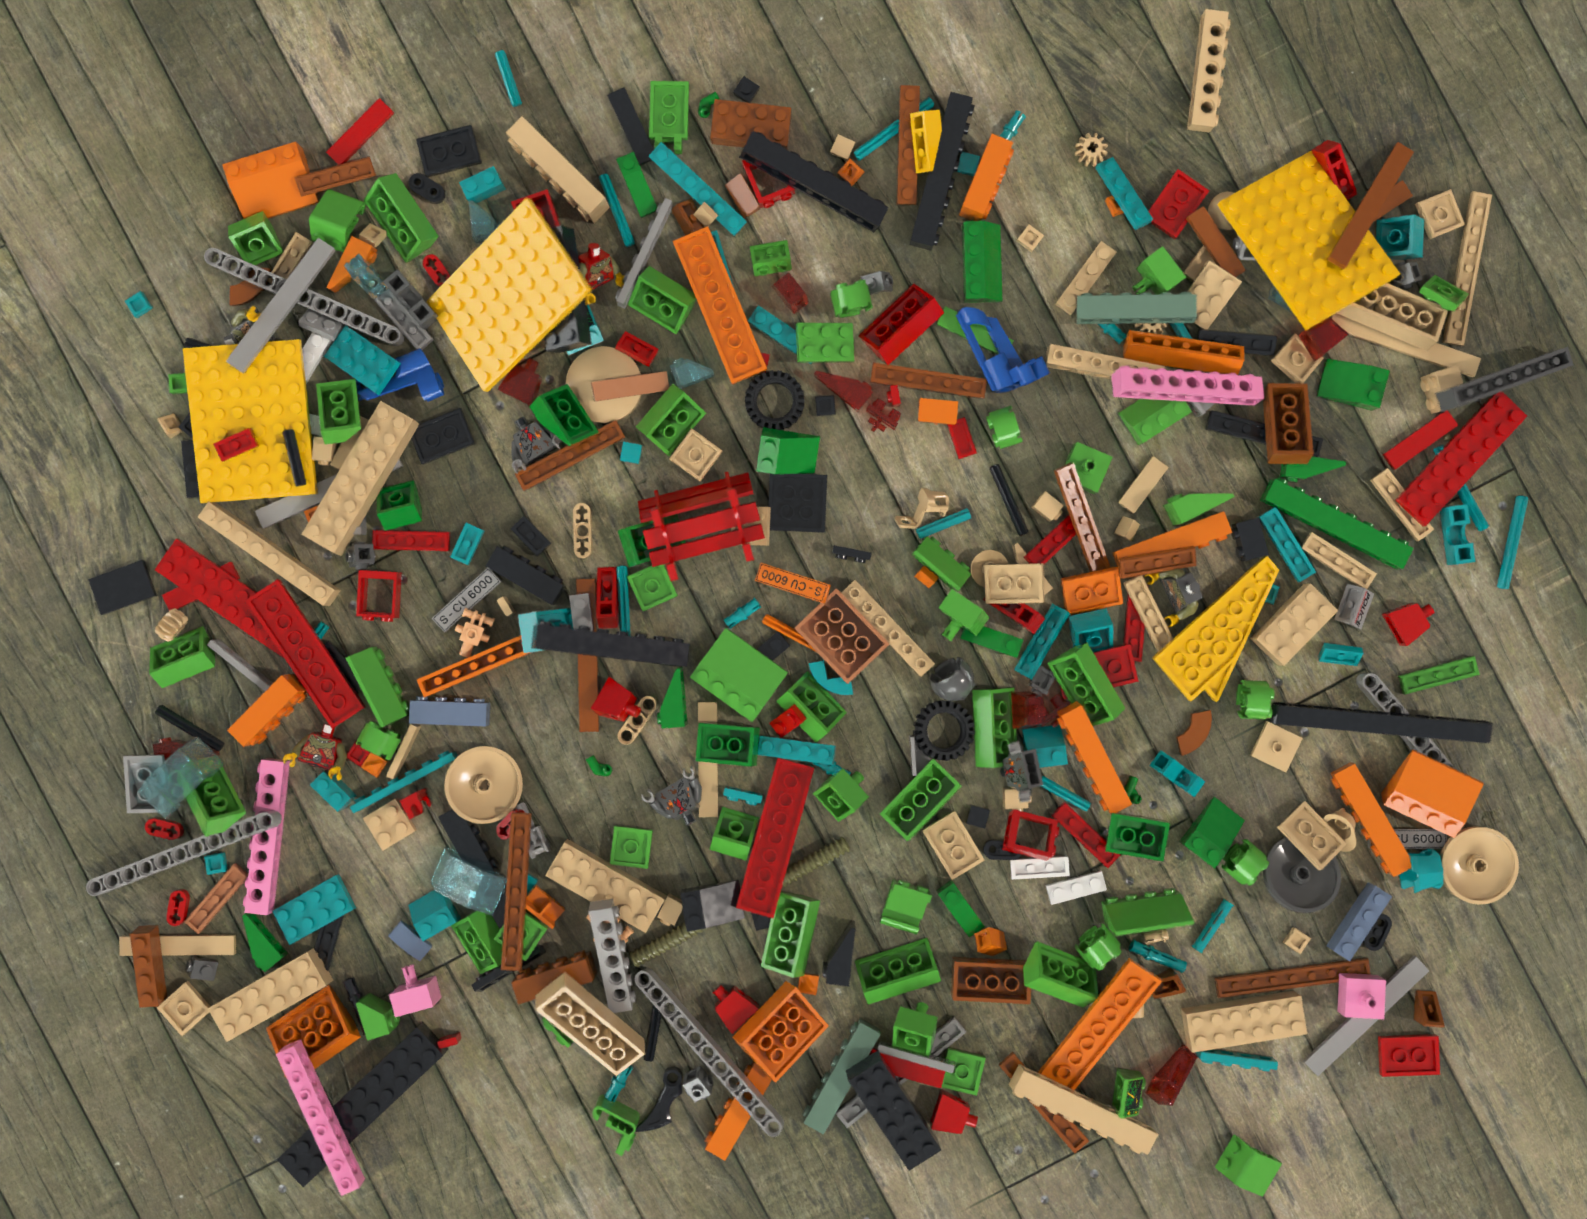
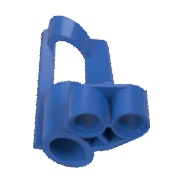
M963 307L957 312L958 322L992 391H995V393L1009 392L1050 374L1042 356L1035 360L1031 359L1025 364L1022 363L997 318L987 317L983 311L972 307ZM980 324L986 326L999 353L998 355L986 360L970 325Z
M421 348L395 358L401 365L396 370L395 377L390 379L380 395L374 393L369 388L363 389L360 386L361 383L356 380L358 401L363 399L368 401L416 383L424 401L427 400L429 402L444 395V383L439 373L434 372Z

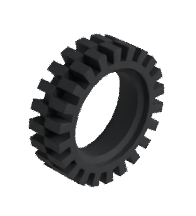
M769 370L767 373L763 372L760 376H756L750 382L746 390V410L751 420L758 427L784 430L790 428L801 417L804 409V393L800 383L794 377H791L789 373H783L780 370ZM780 384L790 391L793 398L792 407L783 417L769 418L760 412L757 406V397L765 386Z
M935 701L934 703L927 704L925 708L920 710L921 713L917 714V720L913 724L915 726V730H913L915 743H918L917 747L925 755L937 760L950 761V759H957L958 756L964 755L965 750H969V744L973 743L974 740L972 735H975V731H973L975 726L974 722H971V715L967 714L968 711L962 708V705L952 701ZM942 712L953 715L960 725L958 740L948 748L936 747L931 743L927 734L930 720Z

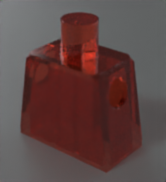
M789 272L771 286L793 314H796L809 303L805 291Z
M1329 317L1310 329L1304 330L1299 334V337L1312 359L1316 361L1349 334Z
M528 358L524 368L516 364L502 381L498 390L530 406L537 398L542 382V377L535 373L539 363Z
M1030 691L1011 692L1013 729L1043 725L1045 722L1044 716L1046 715L1043 697Z

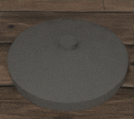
M1287 837L1276 842L1267 852L1266 856L1269 865L1263 870L1264 882L1270 895L1284 908L1297 913H1313L1327 907L1337 896L1341 884V872L1335 857L1319 871Z

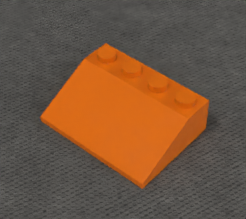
M296 141L222 164L227 182L243 219L261 211L269 219L319 203L317 192L302 197L300 195L294 177L310 173L304 150Z
M1412 749L1381 792V796L1385 806L1455 838L1466 823L1484 783Z
M785 981L732 1038L776 1083L829 1025L795 986Z
M327 985L266 1028L276 1054L282 1047L301 1039L314 1069L361 1038L354 1020L330 985Z

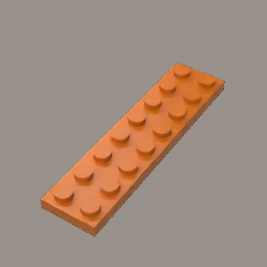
M707 226L674 240L673 244L731 383L735 384L766 371V364L709 227Z
M1128 958L1037 1073L1075 1090L1162 982L1161 978L1131 958Z

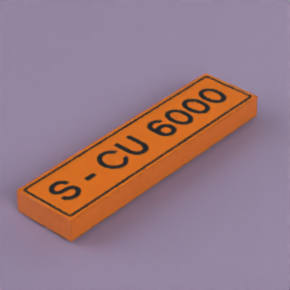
M764 563L760 564L755 579L757 582L824 604L831 587L829 584Z

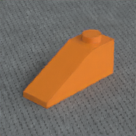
M351 236L326 288L336 293L368 269L371 263L375 262L377 249Z

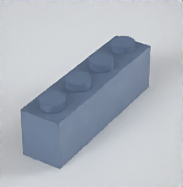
M416 696V699L410 700L409 724L486 727L490 725V702H485V699L473 698V702H468L466 698H454V701H447V697H435V700H428V697Z
M1367 882L1326 946L1350 961L1392 896Z

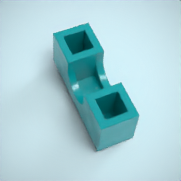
M1468 504L1442 508L1440 510V519L1447 565L1476 562L1473 543H1469L1465 535V527L1467 524H1470Z

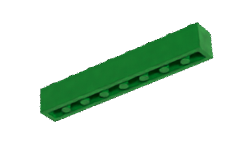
M1277 478L1269 481L1259 501L1271 507H1276L1279 511L1396 570L1404 569L1414 549L1408 546L1409 543L1400 538L1396 540L1391 537V533L1385 530L1378 531L1374 528L1373 524L1367 521L1361 522L1357 520V516L1339 511L1340 508L1336 505H1327L1322 502L1323 499L1315 495L1309 496L1305 494L1304 489L1296 486L1293 488L1287 485L1288 482L1284 479Z

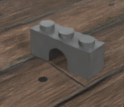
M398 269L383 281L423 329L426 330L437 321L438 315Z

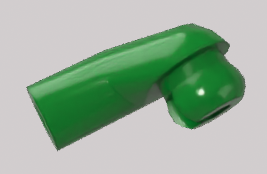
M716 92L700 100L698 108L700 117H709L711 105L714 104L715 99H719Z
M594 755L586 759L595 775L607 777L612 773L611 765L598 763Z
M1130 775L1124 789L1131 803L1139 804L1142 797L1135 789L1139 779Z

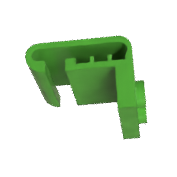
M327 189L309 217L311 241L315 242L320 238L335 248L336 251L344 252L350 240L349 235L358 223L356 215H363L366 203Z
M893 879L880 923L917 935L919 931L918 926L923 918L927 902L930 903L932 894L930 890L924 886L911 885L904 880L899 879L898 881Z
M603 1094L597 1100L593 1110V1117L598 1121L602 1111L609 1114L605 1125L622 1134L615 1152L622 1156L625 1150L629 1152L636 1136L634 1132L640 1114L638 1111L617 1100L615 1102L607 1100L604 1096L605 1094Z
M1234 1134L1215 1168L1238 1187L1263 1197L1281 1167L1282 1162L1271 1155L1268 1156L1263 1151L1251 1147Z

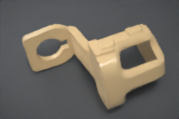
M921 488L918 495L919 505L914 517L895 516L897 525L900 528H916L921 524L925 512H939L941 517H945L949 507L947 493ZM935 501H940V505H936ZM902 520H905V521H908V522H912V523L906 524V523H903Z

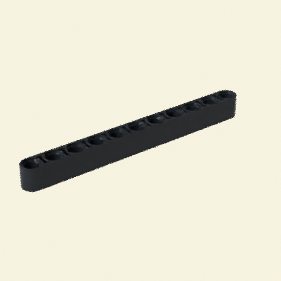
M1273 702L1271 704L1272 717L1270 718V723L1278 725L1477 743H1491L1493 723L1484 720Z

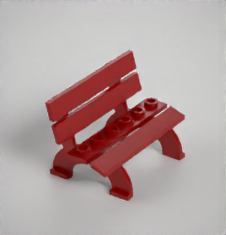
M724 472V479L659 495L658 490H654L655 497L639 500L638 507L641 523L653 520L655 526L654 528L643 530L647 548L651 549L666 545V548L649 552L652 567L666 564L670 581L678 580L675 561L742 544L746 562L754 560L750 542L765 538L762 524L759 523L742 528V525L760 520L755 501L739 505L738 498L753 494L749 473L730 477L729 472ZM729 500L732 506L731 508L665 524L663 517ZM738 526L736 530L671 546V543Z

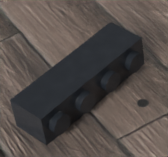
M505 545L503 548L497 546L486 567L547 603L555 605L566 587L562 583L563 579L554 574L552 577L546 574V569L539 565H536V567L529 564L531 560L522 555L519 557L513 554L514 550Z

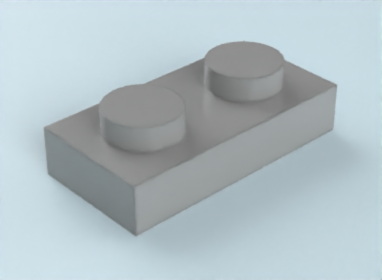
M307 309L299 320L300 327L331 341H334L343 329L342 323L311 309Z
M589 593L570 595L573 628L578 629L579 626L590 627V631H594Z

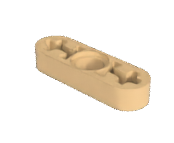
M578 503L573 509L574 553L577 557L586 559L592 554V511L589 505ZM582 506L587 510V513L584 514V520L588 519V523H577L578 519L581 520V514H578L577 511L581 510ZM582 525L588 528V533L585 536L578 534V528ZM578 538L582 540L588 539V542L584 541V546L588 548V552H585V555L578 552V548H582V542H578Z

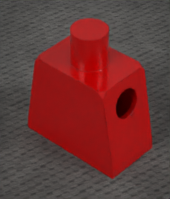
M1409 603L1387 611L1382 616L1400 646H1408L1431 627L1427 618L1434 614V610L1429 604L1420 608L1418 603Z
M608 677L591 707L597 715L624 722L628 715L636 718L641 712V707L635 705L637 698L611 677Z
M719 985L713 991V994L719 999L715 1004V1010L731 1034L759 1009V1004L736 986L728 992L722 985Z
M940 1089L930 1120V1127L936 1131L962 1134L965 1125L973 1128L976 1127L978 1116L969 1114V1103Z

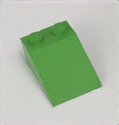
M1180 493L1168 498V503L1164 504L1163 507L1174 526L1182 524L1234 498L1233 493L1187 494L1183 496Z

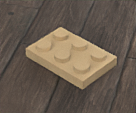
M1211 260L1207 262L1187 290V292L1197 294V318L1195 324L1203 329L1210 327L1242 283L1241 280Z
M1043 563L984 565L986 604L1045 602Z
M1306 801L1302 802L1277 827L1319 871L1347 845Z
M955 810L922 829L952 880L985 861Z

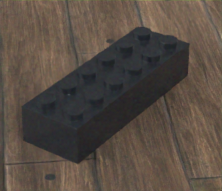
M562 225L551 228L580 271L574 229ZM585 298L544 337L546 351L562 353L592 345Z
M878 1050L846 1070L849 1083L909 1171L942 1151L938 1139Z

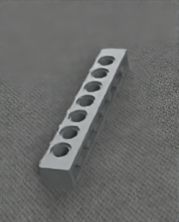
M1568 347L1435 394L1441 411L1444 412L1574 364Z

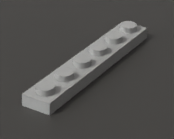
M667 198L664 199L663 203H659L656 209L657 216L655 220H651L648 226L649 233L647 237H643L641 240V250L639 254H635L633 257V267L624 276V286L619 288L615 298L617 299L618 306L621 308H626L638 277L643 272L673 209L672 201Z

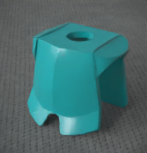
M1432 848L1425 849L1420 853H1408L1411 868L1399 874L1401 888L1406 889L1414 886V893L1430 887L1440 889L1443 886V866L1439 854Z

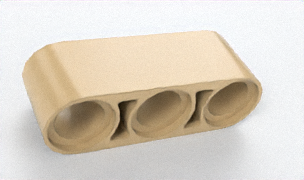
M647 695L637 705L641 707L639 714L643 718L641 725L634 723L633 716H629L618 733V740L622 744H631L656 711L658 699L655 696ZM646 699H651L654 702L652 709L645 707L644 702ZM625 730H628L632 733L631 740H625L623 738V732Z

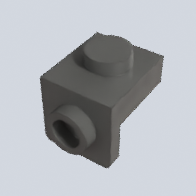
M878 271L861 276V279L865 280L866 284H868L870 295L884 291H893V278L889 272Z
M1040 665L1028 685L1032 687L1031 691L1039 696L1042 693L1048 695V690L1056 677L1053 672Z
M192 955L191 960H188L186 963V972L190 979L214 981L219 962L218 960L198 958L197 955Z

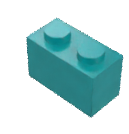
M494 166L459 182L466 199L471 205L506 190Z
M325 770L310 786L337 812L341 811L357 795L342 780H337L336 774L330 779L328 775L329 770Z

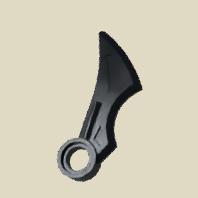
M672 1066L665 1070L663 1090L652 1111L636 1127V1132L655 1130L672 1122L670 1106L674 1099L682 1094L681 1081L683 1075L678 1067ZM675 1073L678 1076V1080L671 1082L668 1080L667 1075Z

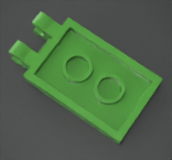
M651 81L649 138L655 140L654 149L660 142L674 143V154H682V140H688L689 81Z

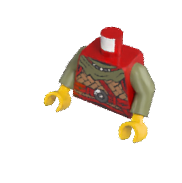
M590 243L588 245V252L578 256L581 274L592 291L612 281L614 275L616 276V285L619 287L624 286L623 280L625 275L620 273L621 269L608 252L600 249L599 244ZM588 294L585 297L586 305L596 302L594 294Z
M324 723L322 733L312 732L307 734L295 745L290 754H286L283 757V762L285 764L287 760L291 759L293 761L290 763V767H294L296 764L295 758H298L297 761L329 770L328 775L330 779H332L334 774H337V780H341L342 775L340 771L344 768L347 755L342 739L333 736L335 728L332 729L329 724Z

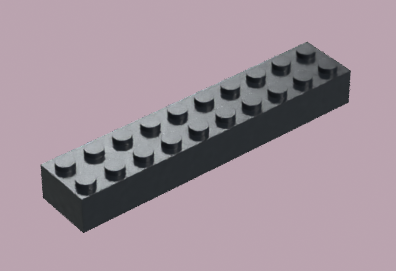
M423 1021L332 1106L349 1144L448 1051L447 1047L442 1049L438 1047L437 1042L439 1038ZM310 1128L277 1159L302 1187L306 1186L327 1166Z

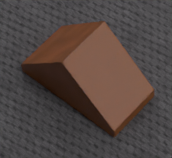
M1169 968L1157 975L1161 978L1162 982L1152 993L1154 999L1185 993L1186 989L1177 973L1172 968Z
M1417 990L1415 992L1414 1020L1423 1026L1444 1028L1445 1024L1436 992Z

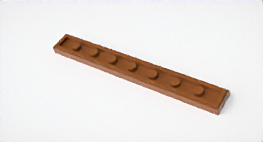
M1399 142L1394 145L1327 258L1328 261L1343 270L1347 267L1414 151Z
M576 579V594L589 593L594 631L597 632L596 579ZM578 654L579 732H599V715L591 709L599 695L598 657Z
M511 812L501 970H522L532 813Z
M1359 958L1351 959L1350 961L1343 960L1215 977L1214 979L1217 997L1224 998L1339 982V973L1369 975L1371 973L1369 959Z

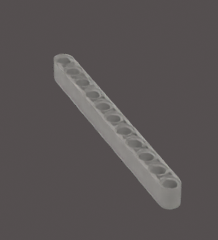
M209 248L204 254V259L209 265L274 294L279 291L287 280L216 248ZM219 254V260L213 262L214 255ZM237 262L236 269L231 270V264ZM255 270L254 277L249 278V272ZM272 277L273 283L267 286V279ZM310 289L304 292V294L308 293V300L302 302L300 298L297 302L301 306L390 345L399 346L404 342V334L396 327ZM326 301V307L320 310V303ZM343 308L344 315L338 318L337 312ZM361 316V324L355 325V319ZM375 324L380 325V330L377 333L372 331ZM393 332L398 333V338L395 341L390 340V335Z
M276 810L262 812L234 823L225 832L206 837L203 835L88 881L86 891L91 896L105 894L275 828L281 823V814ZM268 816L271 818V823L267 821ZM250 823L254 826L253 830L250 828ZM233 830L236 831V837L233 834ZM216 836L219 838V844L216 841Z
M644 968L635 975V983L765 1133L771 1137L778 1136L784 1127V1120L659 976L650 968ZM643 973L648 975L649 982L646 983L642 980L641 975ZM654 988L661 990V997H657L654 994ZM667 1003H672L675 1007V1010L669 1011L667 1009ZM681 1017L687 1020V1026L680 1024L679 1019ZM693 1032H697L700 1035L701 1039L699 1041L693 1039ZM705 1047L712 1048L713 1055L706 1054ZM718 1062H724L727 1067L726 1070H721L718 1067ZM731 1077H737L740 1083L738 1085L733 1084ZM744 1092H750L753 1099H746ZM757 1107H763L766 1110V1114H759ZM770 1122L778 1123L779 1128H771Z

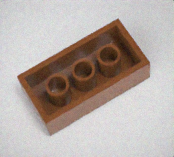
M715 99L710 136L711 143L744 148L752 131L764 134L767 139L780 143L783 148L788 150L792 108Z
M1268 383L1264 390L1263 399L1268 464H1308L1313 456L1308 385Z
M585 950L574 953L573 957L567 958V956H562L555 959L556 962L549 964L546 961L538 964L537 968L530 969V967L519 971L511 982L518 1005L535 1000L536 994L564 972L580 985L592 982L598 972L591 951L585 952Z
M952 957V1000L1031 1004V988L1024 986L1023 967L1027 960Z

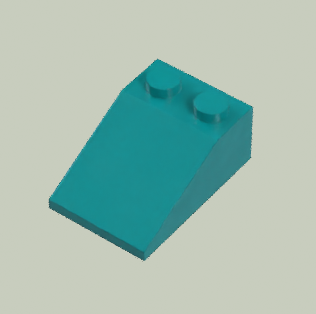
M571 608L518 615L523 653L543 651L531 649L533 627L536 624H540V621L552 622V626L559 627V624H569L571 629H574Z

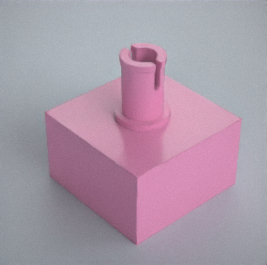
M414 964L401 968L406 984L399 985L389 994L395 1017L431 1008L442 998L436 976L417 980Z
M1339 973L1337 1012L1344 1017L1384 1019L1386 980L1379 975Z

